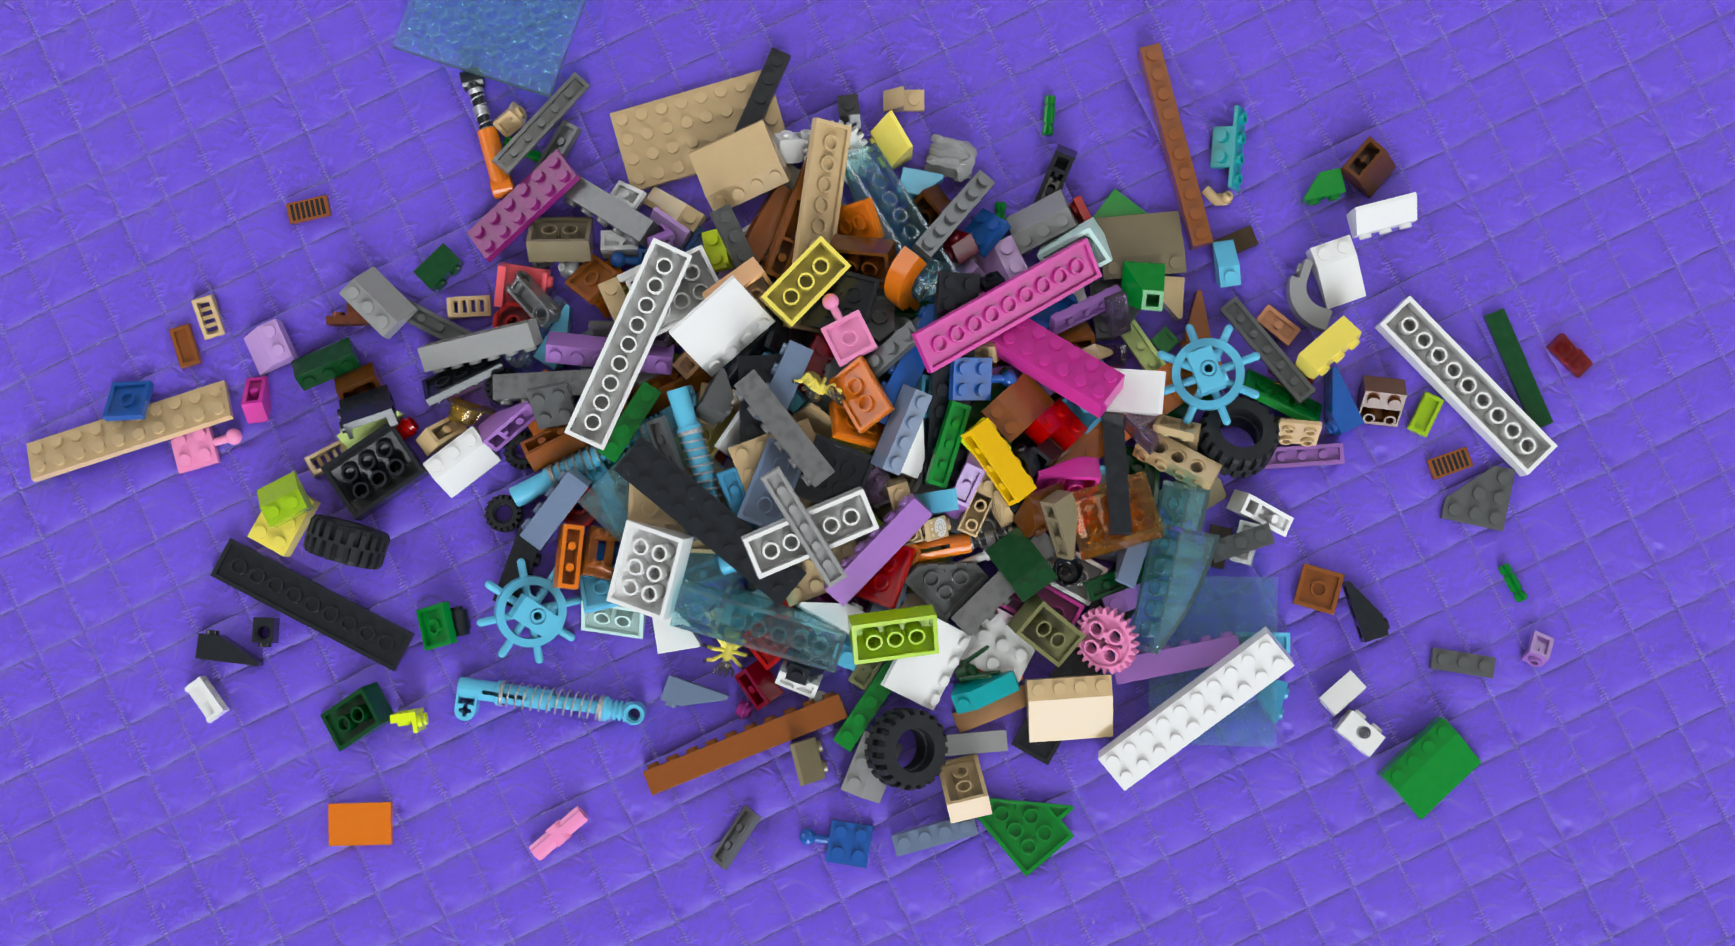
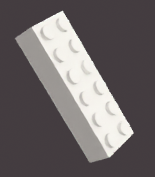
M860 486L806 509L830 549L879 529L864 489ZM785 518L741 536L759 579L810 558Z

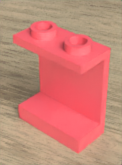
M502 262L498 265L494 306L502 307L507 303H517L508 293L506 287L514 281L518 271L529 274L549 296V288L552 289L554 277L551 276V270Z

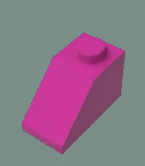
M267 376L246 378L241 406L248 424L269 421L271 401Z

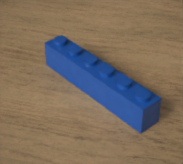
M929 303L926 307H921L917 315L920 319L916 324L919 329L934 322L935 305ZM917 346L913 347L888 369L887 373L890 375L887 381H882L880 384L893 407L902 385L905 384L915 388L925 369ZM891 412L882 418L879 423L886 426Z

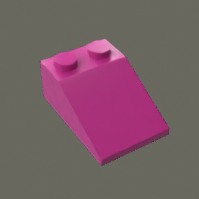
M1076 457L1038 471L1034 483L1037 488L1033 492L1060 482L1063 485L1064 491L1073 493L1075 503L1092 504L1101 480L1099 458Z

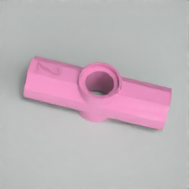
M579 806L572 809L564 818L556 821L545 831V834L529 846L531 853L539 861L544 859L557 846L560 847L573 836L572 834L589 820L587 814Z

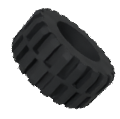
M1237 396L1230 404L1225 406L1231 419L1229 425L1223 424L1218 410L1205 411L1199 422L1201 430L1197 452L1221 464L1222 468L1219 474L1224 476L1229 474L1231 478H1238L1241 475L1242 478L1250 477L1251 473L1256 475L1268 465L1277 449L1280 440L1278 434L1280 430L1278 424H1275L1276 418L1273 414H1269L1270 410L1266 406L1262 407L1259 401L1249 400L1247 396H1242V398ZM1224 426L1239 427L1251 436L1254 445L1251 447L1235 446L1223 437L1220 428Z
M315 514L310 519L303 546L305 551L328 560L359 568L377 570L383 566L390 537L386 532L364 524L328 515Z
M896 707L883 712V717L878 716L874 721L875 725L870 726L868 730L870 733L869 738L865 740V744H867V749L864 750L865 756L869 759L866 763L868 768L873 769L871 771L873 776L879 778V781L885 785L904 790L922 789L926 784H931L935 780L934 776L940 775L942 772L940 768L942 765L945 766L947 760L944 758L945 753H948V747L945 745V742H948L947 736L942 733L944 731L943 726L937 723V718L923 710ZM910 729L915 735L917 742L916 754L913 760L902 768L896 757V746L901 735Z

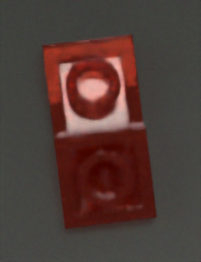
M1559 333L1546 346V349L1576 378H1579L1593 365L1581 349L1576 348L1564 333Z

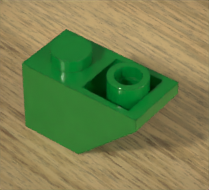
M1336 168L1320 172L1301 199V205L1308 203V206L1320 204V200L1328 199L1331 202L1341 199L1340 196L1346 192L1341 169Z

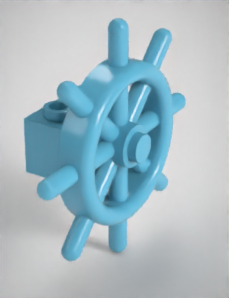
M1187 324L1185 329L1190 343L1183 347L1177 356L1162 350L1157 353L1158 358L1173 364V383L1165 386L1164 396L1176 391L1181 400L1189 405L1183 418V422L1186 425L1191 423L1197 409L1205 411L1218 410L1223 424L1229 425L1231 419L1225 406L1230 404L1239 393L1254 399L1260 396L1257 390L1243 385L1245 377L1244 365L1259 360L1260 353L1254 352L1240 357L1239 353L1227 343L1233 331L1232 325L1225 326L1220 339H1198L1194 326ZM1222 353H1225L1231 361L1219 366ZM1181 368L1192 372L1193 376L1181 380ZM1235 369V381L1228 379L1226 372ZM1197 383V390L1194 396H1192L1185 388ZM1226 387L1231 389L1226 395L1221 397L1219 390ZM1209 394L1213 397V400H1201L1203 396Z
M519 558L517 560L518 578L510 581L503 588L490 580L485 582V587L498 596L494 606V615L478 619L477 625L483 627L496 624L502 635L507 638L498 651L500 658H504L513 644L522 647H533L535 661L541 664L544 660L542 645L553 640L558 634L570 642L575 640V635L563 628L566 620L567 607L581 604L582 597L575 596L565 599L559 588H553L554 569L547 579L528 575L525 560ZM530 585L542 586L536 596L531 594ZM522 587V593L519 598L512 595ZM549 591L555 601L540 605ZM509 602L513 607L509 612L505 613L506 603ZM515 619L518 623L511 631L506 621ZM525 626L529 628L531 637L519 636Z

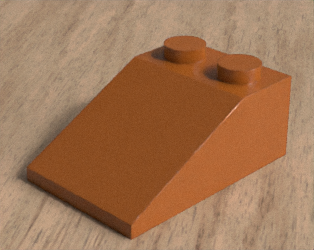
M1023 373L1014 384L1005 389L979 414L982 418L988 417L996 425L1001 437L1005 438L1008 444H1010L1043 414L1054 401L1033 378Z

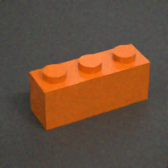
M559 525L553 588L578 589L585 526Z

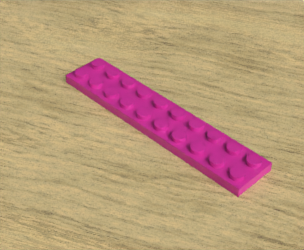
M1082 238L912 333L911 335L927 372L933 373L1102 277L1088 239Z

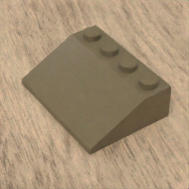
M1179 211L1096 218V222L1105 234L1113 258L1111 262L1100 267L1101 280L1122 278L1123 261L1165 263V274L1187 272Z

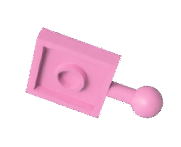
M833 293L826 294L822 299V304L824 308L831 311L835 321L821 328V331L839 367L854 361L859 356H864L878 349L859 309L843 317L838 308L839 298Z
M212 426L170 439L178 472L183 474L221 463L217 446L225 443L231 445L239 444L242 441L241 431L232 428L226 432V435L215 438Z

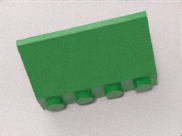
M1436 716L1376 774L1422 820L1481 761L1458 732L1443 717Z

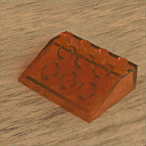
M1145 471L1128 476L1132 522L1131 535L1109 534L1106 483L1072 492L1078 510L1076 543L1082 561L1164 537V528Z

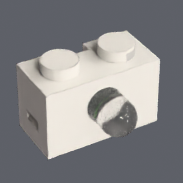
M1348 709L1333 729L1362 754L1370 757L1386 738L1381 734L1383 730L1374 723L1370 725L1366 722V716L1356 709L1354 712Z

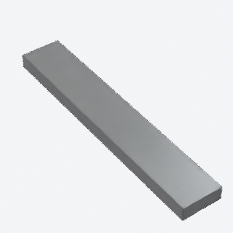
M777 466L761 476L760 479L827 586L830 588L846 578L845 571L780 467Z

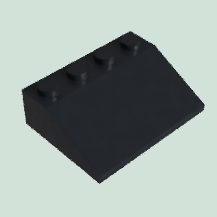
M389 422L321 467L353 518L362 521L430 475L395 426L390 427Z

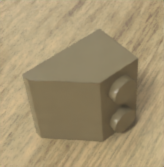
M816 736L791 742L790 749L800 786L825 779V773L829 772L826 760L822 761L820 752H823L821 740H816Z

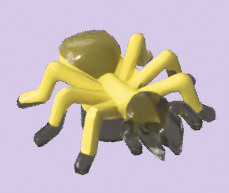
M806 371L801 379L792 380L793 384H805L806 386L802 387L801 390H806L804 395L815 402H820L824 393L840 406L843 405L841 400H846L841 388H836L835 383L826 386L827 378L824 377L821 381L820 375L814 371Z
M727 626L723 631L722 639L713 627H710L709 630L718 640L719 647L703 643L702 646L722 653L712 658H705L702 661L703 663L714 662L722 657V661L714 666L713 674L716 673L718 668V675L721 676L722 671H724V677H726L731 670L730 677L733 678L734 669L731 667L729 660L732 659L741 670L745 669L733 654L751 657L752 653L737 651L738 648L745 646V643L737 644L740 641L741 635L735 626Z

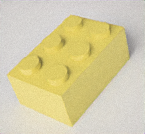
M308 496L314 509L277 528L269 527L261 511L247 537L283 557H291L308 527L311 517L314 516L321 502Z

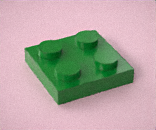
M448 601L416 610L425 651L457 643L456 631Z

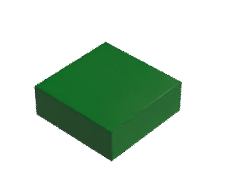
M1166 326L1150 340L1159 351L1162 350L1167 353L1180 342Z

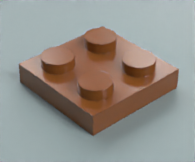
M592 254V260L584 262L564 283L569 289L593 306L602 297L598 284L616 277L619 273L595 254Z
M1303 563L1292 604L1334 615L1345 575Z

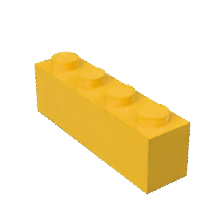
M988 417L979 421L961 435L1009 506L1020 502L1037 488L1032 477L1025 472L1020 460L1014 456L1009 448V444L1001 437L996 425Z

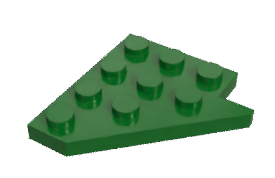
M989 798L992 814L977 817L1026 877L1074 837L1061 821L1062 818L1074 809L1072 805Z

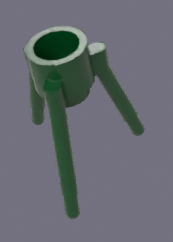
M988 645L967 659L960 660L961 665L955 669V675L960 682L991 678L992 675L1001 673L1000 670L977 673L976 666L969 663L988 650Z

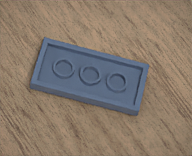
M771 437L767 440L737 514L738 518L760 527L783 519L782 512L760 477L779 466L794 490L802 472L799 467L797 469L792 467L787 460L790 458L785 450L781 453L774 444L776 440Z

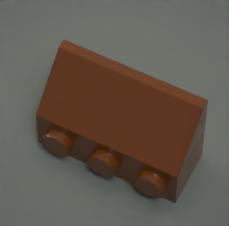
M834 234L829 244L851 265L847 271L880 279L879 288H884L888 270L897 256L895 240Z

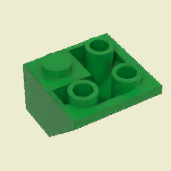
M1123 261L1120 302L1140 310L1162 311L1165 263Z

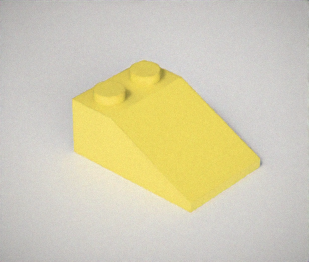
M891 110L870 131L871 138L869 139L873 149L879 150L881 154L879 159L884 168L888 167L890 171L912 160L913 145Z

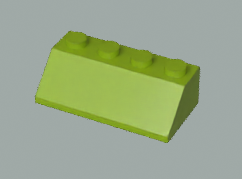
M932 604L848 615L849 637L854 665L939 654L937 614Z

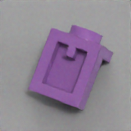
M664 223L659 224L658 234L647 237V251L653 238L674 247L675 235Z
M1534 631L1531 634L1527 652L1522 655V660L1528 662L1531 666L1542 667L1550 659L1554 638Z

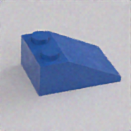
M1337 366L1330 369L1324 375V427L1327 433L1332 434L1333 437L1364 423Z

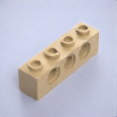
M1147 426L1136 443L1132 455L1138 460L1154 466L1157 470L1173 476L1176 480L1185 482L1195 490L1208 494L1219 475L1222 465L1169 437L1152 432L1153 429Z

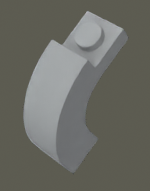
M1306 258L1302 263L1297 264L1294 273L1297 277L1291 275L1287 279L1286 300L1292 314L1300 323L1312 330L1323 333L1327 329L1332 310L1316 305L1309 298L1306 285L1314 261Z

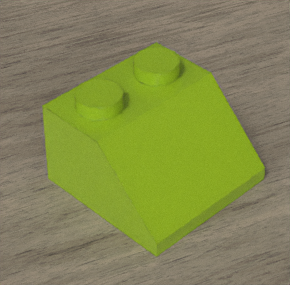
M295 471L257 490L259 506L269 527L277 528L314 509Z

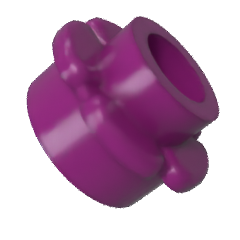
M741 700L738 704L735 714L740 716L741 720L751 716L753 712L751 701Z

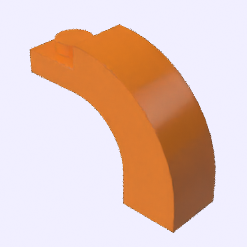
M906 246L901 249L888 270L884 284V293L886 298L902 311L908 309V307L916 311L921 304L912 297V286L927 263Z

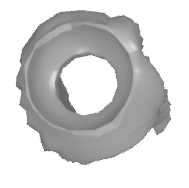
M933 134L930 140L934 143L930 144V155L926 157V162L929 164L925 165L924 170L944 174L943 177L953 178L957 182L970 179L977 156V149L969 141L950 139L939 134Z

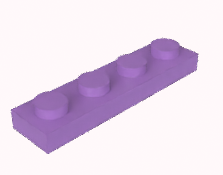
M1116 284L1060 312L1054 313L1050 316L1049 330L1057 335L1119 305L1122 289Z
M1343 443L1317 444L1316 446L1312 445L1309 447H1277L1264 469L1345 464Z

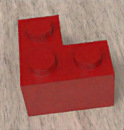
M1059 398L1024 432L1037 446L1042 444L1048 437H1051L1065 452L1088 428Z

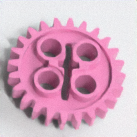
M1101 606L1096 609L1092 608L1077 621L1079 625L1076 627L1086 635L1077 646L1081 649L1077 654L1084 655L1082 662L1088 660L1089 668L1095 665V671L1098 672L1102 669L1103 674L1109 671L1111 674L1123 671L1136 659L1134 655L1139 653V650L1134 648L1140 645V642L1135 641L1139 634L1132 631L1136 626L1129 625L1130 618L1127 620L1123 619L1124 612L1118 615L1117 608L1111 612L1109 606L1104 609ZM1097 623L1101 626L1102 630L1098 628Z

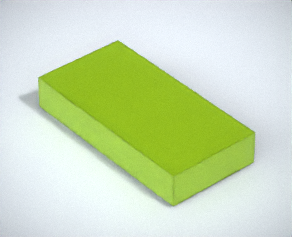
M1424 391L1406 429L1426 438L1444 400Z

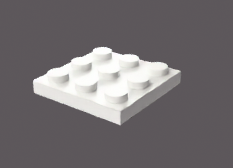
M997 608L996 610L999 613L991 621L986 619L981 624L983 629L974 636L972 634L969 645L965 649L961 660L967 659L988 645V650L969 663L974 664L976 668L984 672L1000 670L1003 673L1014 670L1019 683L1035 649L1015 634L1007 625L1013 615Z

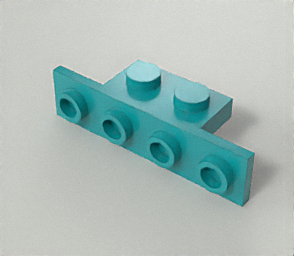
M1239 105L1234 107L1233 126L1213 127L1210 163L1212 169H1229L1228 187L1234 191L1240 190V185L1243 181L1241 166L1244 163L1243 144L1246 142L1244 129L1248 120L1246 110Z

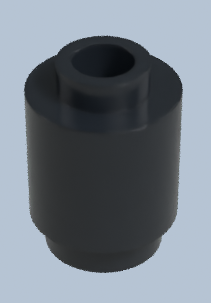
M463 606L450 608L456 637L470 634L471 623L468 609H463Z

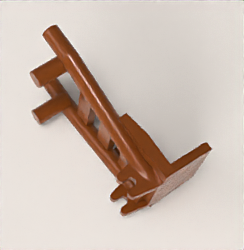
M593 525L589 527L583 538L580 577L588 575L612 580L614 568L611 566L615 541L622 540L623 532ZM606 541L603 560L599 561L596 559L598 542Z

